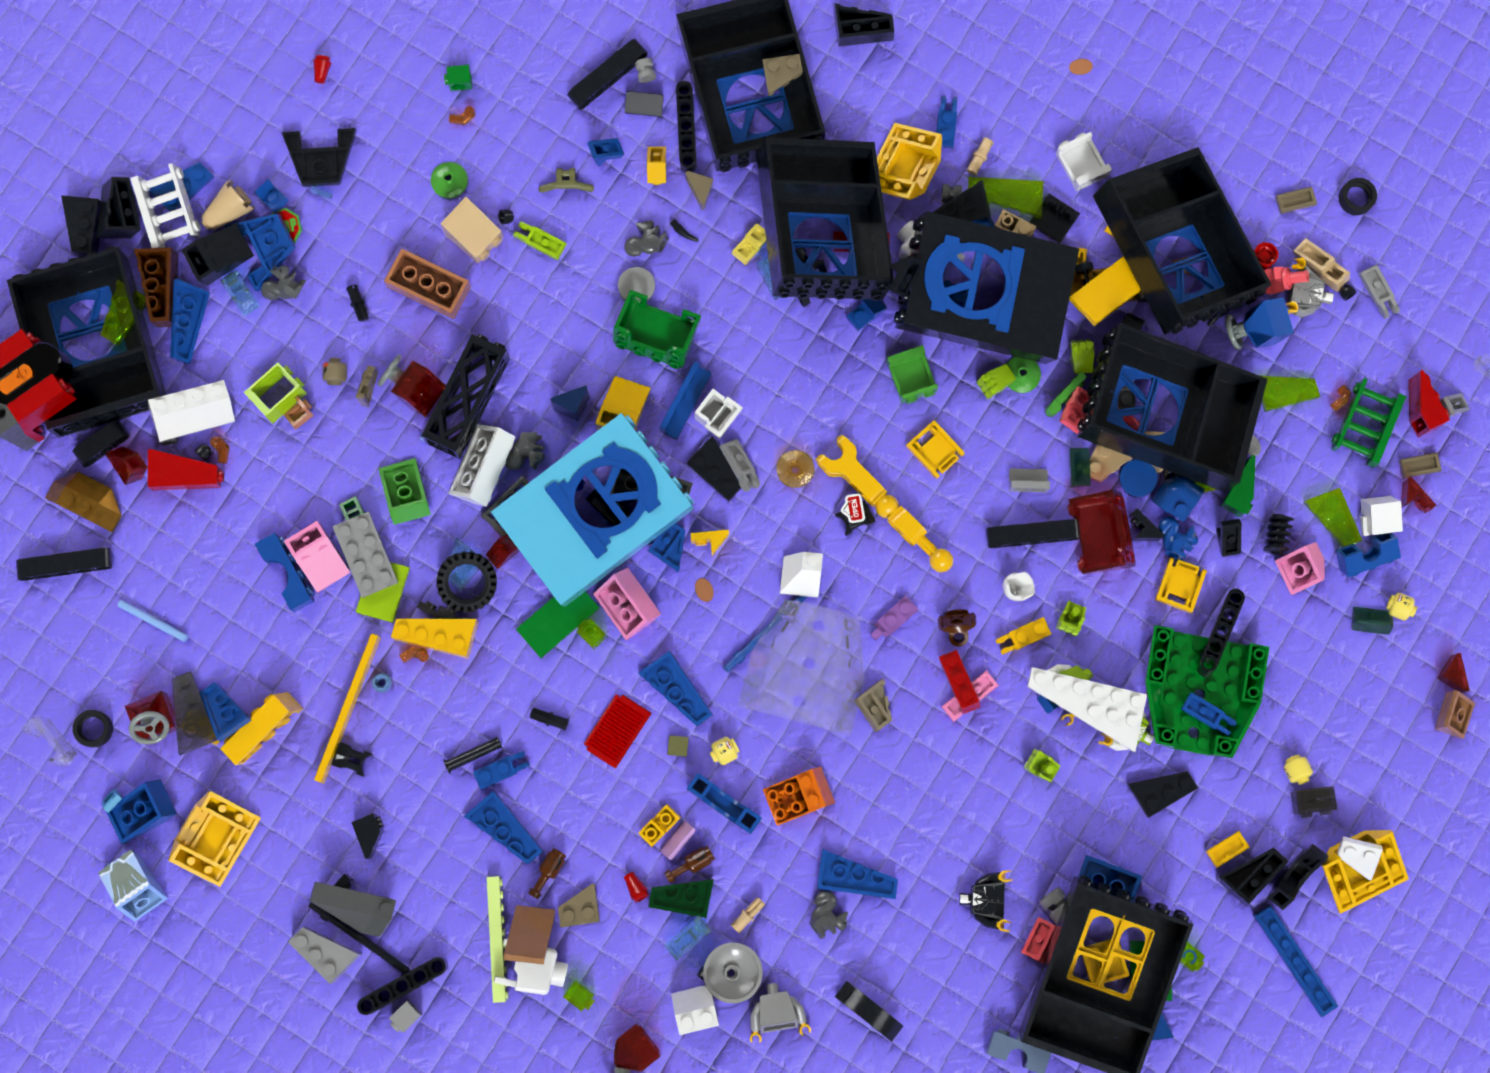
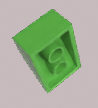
M416 458L378 468L394 525L431 515Z

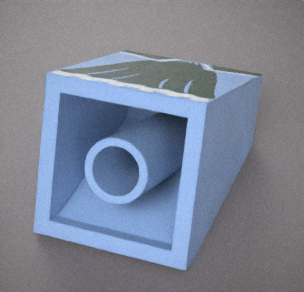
M132 849L98 872L115 907L134 922L168 899L142 858Z

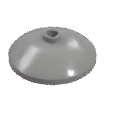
M725 943L716 947L708 955L704 963L703 979L706 988L716 999L725 1003H740L748 1000L757 992L762 981V965L757 954L748 946L740 943ZM730 969L734 971L733 977L728 976Z

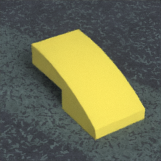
M756 223L745 235L744 239L734 248L732 255L744 265H747L766 243L765 229Z

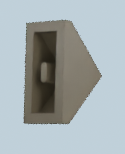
M687 171L685 172V179L701 210H704L714 185L713 179Z

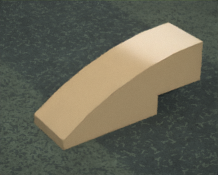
M1305 238L1293 250L1297 258H1304L1306 265L1334 291L1338 292L1350 280L1349 271L1337 264L1333 256Z

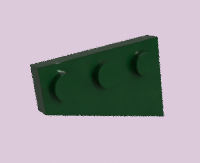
M714 879L652 887L648 907L707 918Z

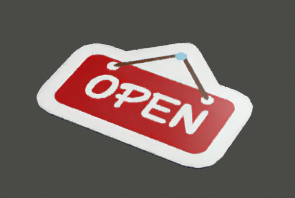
M847 495L845 497V504L840 511L848 517L850 523L864 521L865 514L861 495Z

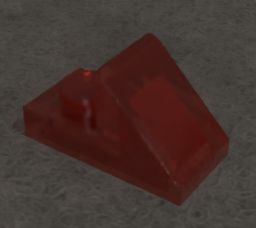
M1411 476L1402 482L1401 508L1412 500L1415 502V506L1424 513L1429 512L1436 506Z

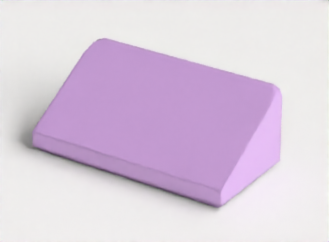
M683 822L663 846L661 853L672 860L696 832V829L687 822Z

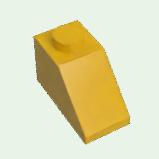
M666 146L648 147L647 183L654 185L666 183Z

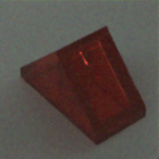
M506 534L494 543L487 552L486 557L499 570L520 550L508 534Z
M1461 653L1451 655L1437 678L1461 693L1470 691Z

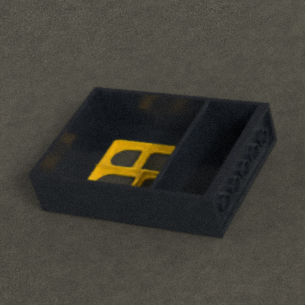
M1074 876L1019 1030L1021 1042L1106 1073H1140L1194 924L1189 919L1190 917L1187 916V913L1182 910L1175 909V911L1167 909V905L1156 902L1155 905L1148 902L1149 899L1139 895H1137V898L1132 897L1128 891L1123 889L1115 891L1106 883L1099 882V884L1091 882L1092 879L1086 876ZM1099 916L1108 917L1114 924V932L1105 953L1085 947L1083 944L1090 923ZM1127 928H1139L1145 935V944L1139 955L1118 947L1121 935ZM1080 955H1086L1102 962L1095 982L1092 983L1073 975L1077 959ZM1116 956L1136 963L1134 975L1125 994L1104 986L1110 965Z

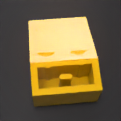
M615 376L596 419V429H601L622 413L624 417L628 415L636 425L634 428L636 431L651 388Z

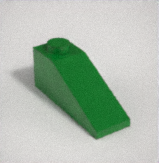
M1253 454L1245 462L1240 483L1228 491L1220 505L1238 517L1248 514L1253 507L1251 502L1254 498L1256 456Z

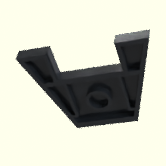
M356 128L337 129L338 147L302 149L301 132H281L303 187L341 184L357 132Z

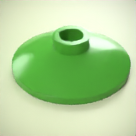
M454 162L440 164L431 175L433 190L443 198H455L461 195L468 185L466 171L462 166ZM448 175L452 176L451 180H445V177Z
M1014 357L1007 362L1008 367L1016 377V380L1008 386L1011 390L1018 393H1027L1037 387L1040 382L1041 371L1035 361ZM1020 370L1026 371V375L1022 376Z

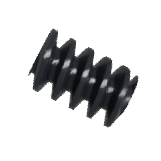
M1272 514V517L1269 518V522L1272 524L1267 526L1270 531L1266 533L1268 539L1265 540L1267 546L1263 548L1264 552L1271 555L1285 556L1282 552L1288 551L1289 548L1285 547L1284 544L1290 543V540L1286 539L1285 536H1291V533L1286 530L1293 528L1288 522L1294 521V518L1282 514Z

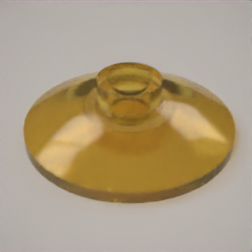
M791 450L784 453L779 458L776 467L777 476L780 481L792 488H800L807 485L813 478L815 470L811 457L799 450ZM794 467L799 469V472L796 474L792 472Z

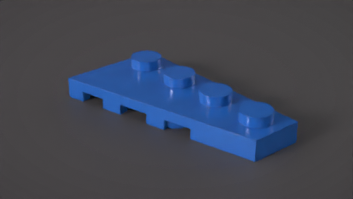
M822 849L817 889L896 899L898 879Z

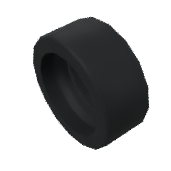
M1364 178L1349 180L1339 193L1341 208L1351 215L1367 213L1377 200L1375 186ZM1350 188H1362L1368 195V202L1362 207L1353 205L1347 197Z
M86 710L80 713L73 723L75 739L87 747H100L106 744L113 733L111 719L105 713L97 710ZM91 717L99 718L104 725L102 736L96 740H88L82 734L83 723Z

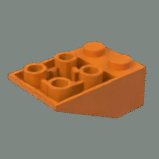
M822 767L810 769L763 789L776 826L835 803Z

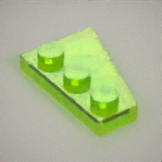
M117 279L115 285L117 287L110 301L111 307L109 313L106 314L100 335L116 346H119L135 321L125 285ZM135 290L139 300V307L143 311L146 307V296Z
M1262 376L1268 379L1262 399L1264 412L1321 397L1315 379Z
M1340 488L1303 502L1342 548L1362 541Z

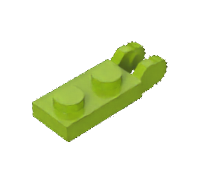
M520 221L518 226L529 232V235L526 237L519 232H514L513 236L526 245L558 261L567 243L535 226L532 227Z

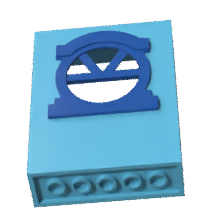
M622 413L491 511L562 606H567L694 510L692 506L694 501L687 492L683 494L680 491L683 488L675 476L671 478L668 475L671 473L669 468L663 461L661 463L658 462L657 458H659L657 452L652 446H646L647 439L640 430L637 432L634 430L636 427L634 422L628 415L624 417ZM602 466H612L613 468L604 487L593 473V470ZM620 469H625L634 477L638 486L637 491L610 494ZM585 475L620 520V524L609 528H598L587 524L579 516L575 507V493ZM637 499V505L629 517L624 514L616 501Z

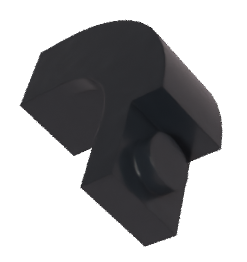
M1314 844L1310 845L1305 851L1302 850L1275 882L1267 898L1284 910L1294 901L1298 891L1309 876L1327 861L1328 855Z
M847 981L835 996V998L891 1042L903 1028L900 1022Z

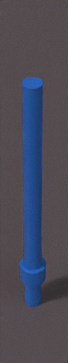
M797 596L742 650L733 654V658L723 669L729 673L738 663L741 664L746 659L745 656L807 597Z

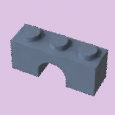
M998 1029V1032L992 1030L985 1054L1006 1061L1008 1054L1012 1050L1021 1049L1025 1055L1023 1067L1037 1073H1045L1051 1056L1050 1052L1021 1042L1018 1035L1016 1039L1009 1036L1010 1032Z

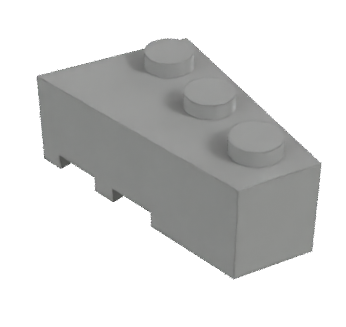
M302 927L288 941L329 984L335 983L362 955L307 927Z

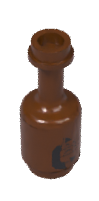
M708 845L704 848L700 847L684 857V864L672 871L668 869L664 874L669 883L675 882L674 878L688 870L696 873L712 864L711 861L715 860Z
M555 848L547 853L539 866L541 876L534 888L530 887L528 894L536 899L542 895L540 891L549 878L555 879L566 862L564 860L566 858L565 854Z

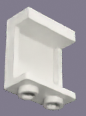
M1085 132L1081 133L1070 142L1068 140L1062 142L1056 151V155L1076 192L1108 177L1112 171L1109 164L1105 165L1091 139L1093 136L1091 132L1087 134Z

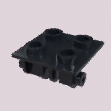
M1049 193L1029 223L1037 226L1038 230L1061 243L1080 213Z

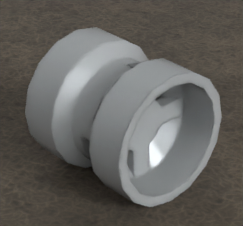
M643 58L634 63L639 73L637 76L640 83H648L656 79V73L652 69L653 61L651 58Z

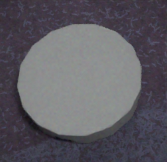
M629 268L619 277V294L623 300H626L629 291L633 290L648 296V300H650L655 291L654 277L644 268Z

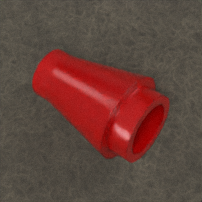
M316 55L315 59H313L314 82L325 84L332 64L330 57Z
M634 872L624 876L631 900L634 899L635 903L649 896L648 888L639 880Z

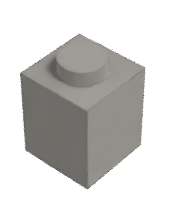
M408 1000L389 1018L392 1021L390 1025L397 1032L401 1031L403 1033L423 1014Z

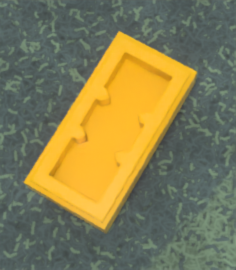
M1237 831L1205 852L1215 868H1218L1250 847L1240 831Z

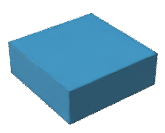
M113 789L104 798L101 804L106 812L109 813L122 799L121 793Z

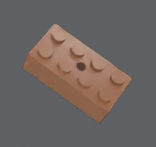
M402 248L384 280L387 288L452 319H455L471 289L469 280Z

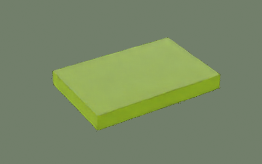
M390 562L399 583L364 598L360 596L356 613L394 623L410 567Z

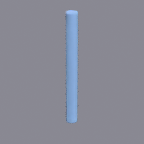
M120 600L117 605L119 608L183 642H186L189 637L187 634L123 600Z

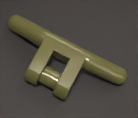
M557 168L556 181L541 185L538 190L541 193L555 189H579L593 192L594 186L576 181L575 168H570L569 170Z

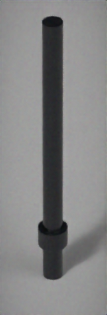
M312 902L309 904L308 907L321 915V919L334 924L403 974H406L410 969L351 926Z

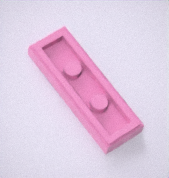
M987 670L971 682L979 701L999 686ZM955 697L951 698L941 707L953 722L962 716Z

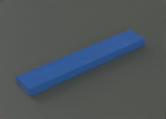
M1268 905L1253 915L1319 1016L1324 1017L1336 1009L1338 1005L1272 906Z

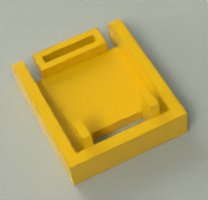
M935 420L906 445V448L935 479L940 477L936 470L943 474L959 460V457L955 454L956 452L961 457L965 454ZM930 431L933 437L921 447L917 441Z
M1170 557L1155 600L1191 614L1207 570L1202 569L1200 576H1198L1200 567L1179 559L1176 561L1175 566H1172L1174 558ZM1172 594L1185 599L1184 605L1167 599L1168 595Z

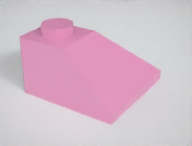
M1317 542L1306 545L1275 560L1291 595L1324 580L1325 559Z

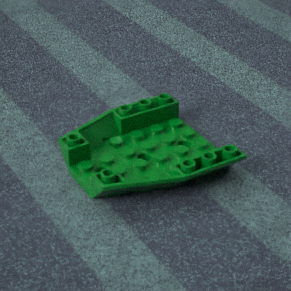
M1154 625L1145 685L1155 743L1180 751L1233 758L1261 705L1270 647L1252 643L1244 645L1227 642L1214 673L1210 677H1202L1197 672V665L1208 638L1176 632L1173 628ZM1210 647L1212 651L1218 652L1217 648ZM1203 663L1206 668L1211 669L1208 663ZM1198 689L1203 691V699L1224 711L1227 716L1237 722L1235 726L1227 724L1222 719L1219 722V725L1231 732L1229 737L1218 732L1216 729L1213 730L1180 710L1190 692L1194 693ZM1191 727L1196 728L1198 731L1196 738H1191L1188 734V730Z

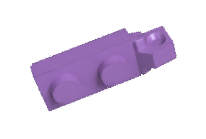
M905 595L874 624L877 629L870 636L874 641L882 635L885 638L890 636L919 609Z

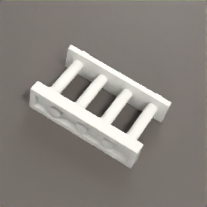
M172 163L168 164L170 173L148 181L139 176L130 178L152 248H166V241L190 233L195 238H200V225L194 218L182 179L184 178L183 171ZM171 180L174 181L175 191L155 198L149 196L148 191L151 187ZM179 197L182 208L160 216L155 215L153 208L156 205ZM184 215L187 226L164 234L161 233L159 228L161 223Z

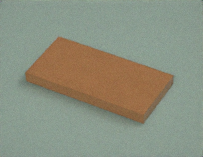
M516 905L504 952V960L543 965L555 918V910Z

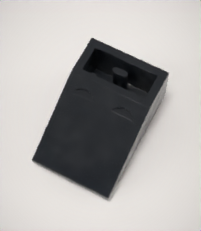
M237 224L197 239L181 250L197 280L205 285H210L254 256Z

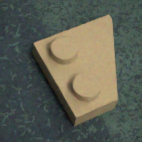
M1097 444L1083 475L1101 483L1111 473L1116 472L1120 469V466L1127 461H1131L1133 458Z

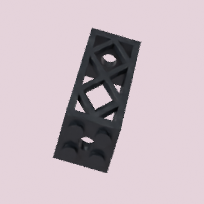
M480 334L478 336L471 335L421 435L427 445L461 460L510 360L504 345L498 342L493 344L488 341V338ZM482 355L485 357L471 366L473 360H475L479 356ZM485 364L486 376L469 387L468 374ZM483 385L480 391L470 396V392ZM460 386H461L462 392H460L459 394H457V392H458V390H459V388H460ZM461 398L463 399L461 403L449 410L451 404ZM476 399V401H475V403H474V405H473V407H472V409H471V403H470V402H472L473 400ZM463 408L464 421L447 431L446 418ZM462 428L459 434L448 440L450 435Z

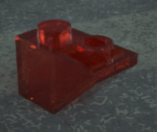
M120 447L105 454L125 485L142 479L148 468L138 452L125 447Z

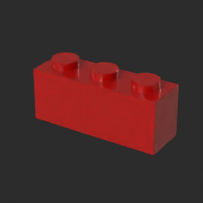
M957 650L940 656V665L962 715L981 708L978 696Z

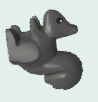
M648 220L636 223L637 228L643 232L642 237H630L624 245L626 254L633 257L640 256L642 252L646 254L661 253L669 238L666 237L667 233L659 235V226L656 225L654 227V222Z
M286 265L272 267L273 270H270V272L279 281L269 280L264 282L261 286L263 297L271 301L278 300L279 297L283 299H296L306 280L295 281L296 272L294 271L289 274L290 269Z
M537 432L521 433L520 438L514 444L513 450H510L506 467L510 470H518L523 466L525 458H529L530 467L536 470L545 457L544 453L539 452L544 450V447L536 444L537 441L542 439V436L537 435Z
M828 890L820 891L815 897L814 903L817 907L812 912L809 924L818 937L822 939L825 937L827 930L835 934L837 933L836 928L841 931L846 929L848 912L835 916L832 910L837 904L836 896Z

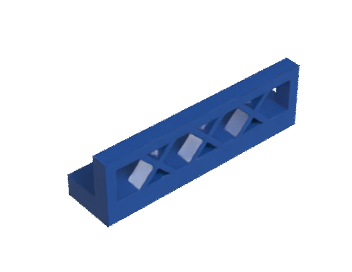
M694 361L660 425V432L675 440L679 438L712 375L711 372L701 368L700 363Z

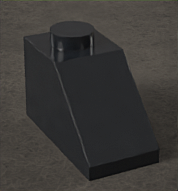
M375 813L351 822L364 857L368 860L373 857L383 834V820L381 816L377 817Z

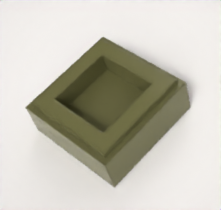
M669 735L667 755L687 757L689 737Z

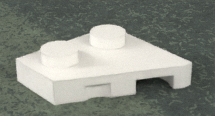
M1342 837L1337 855L1365 878L1372 880L1383 848L1382 845Z

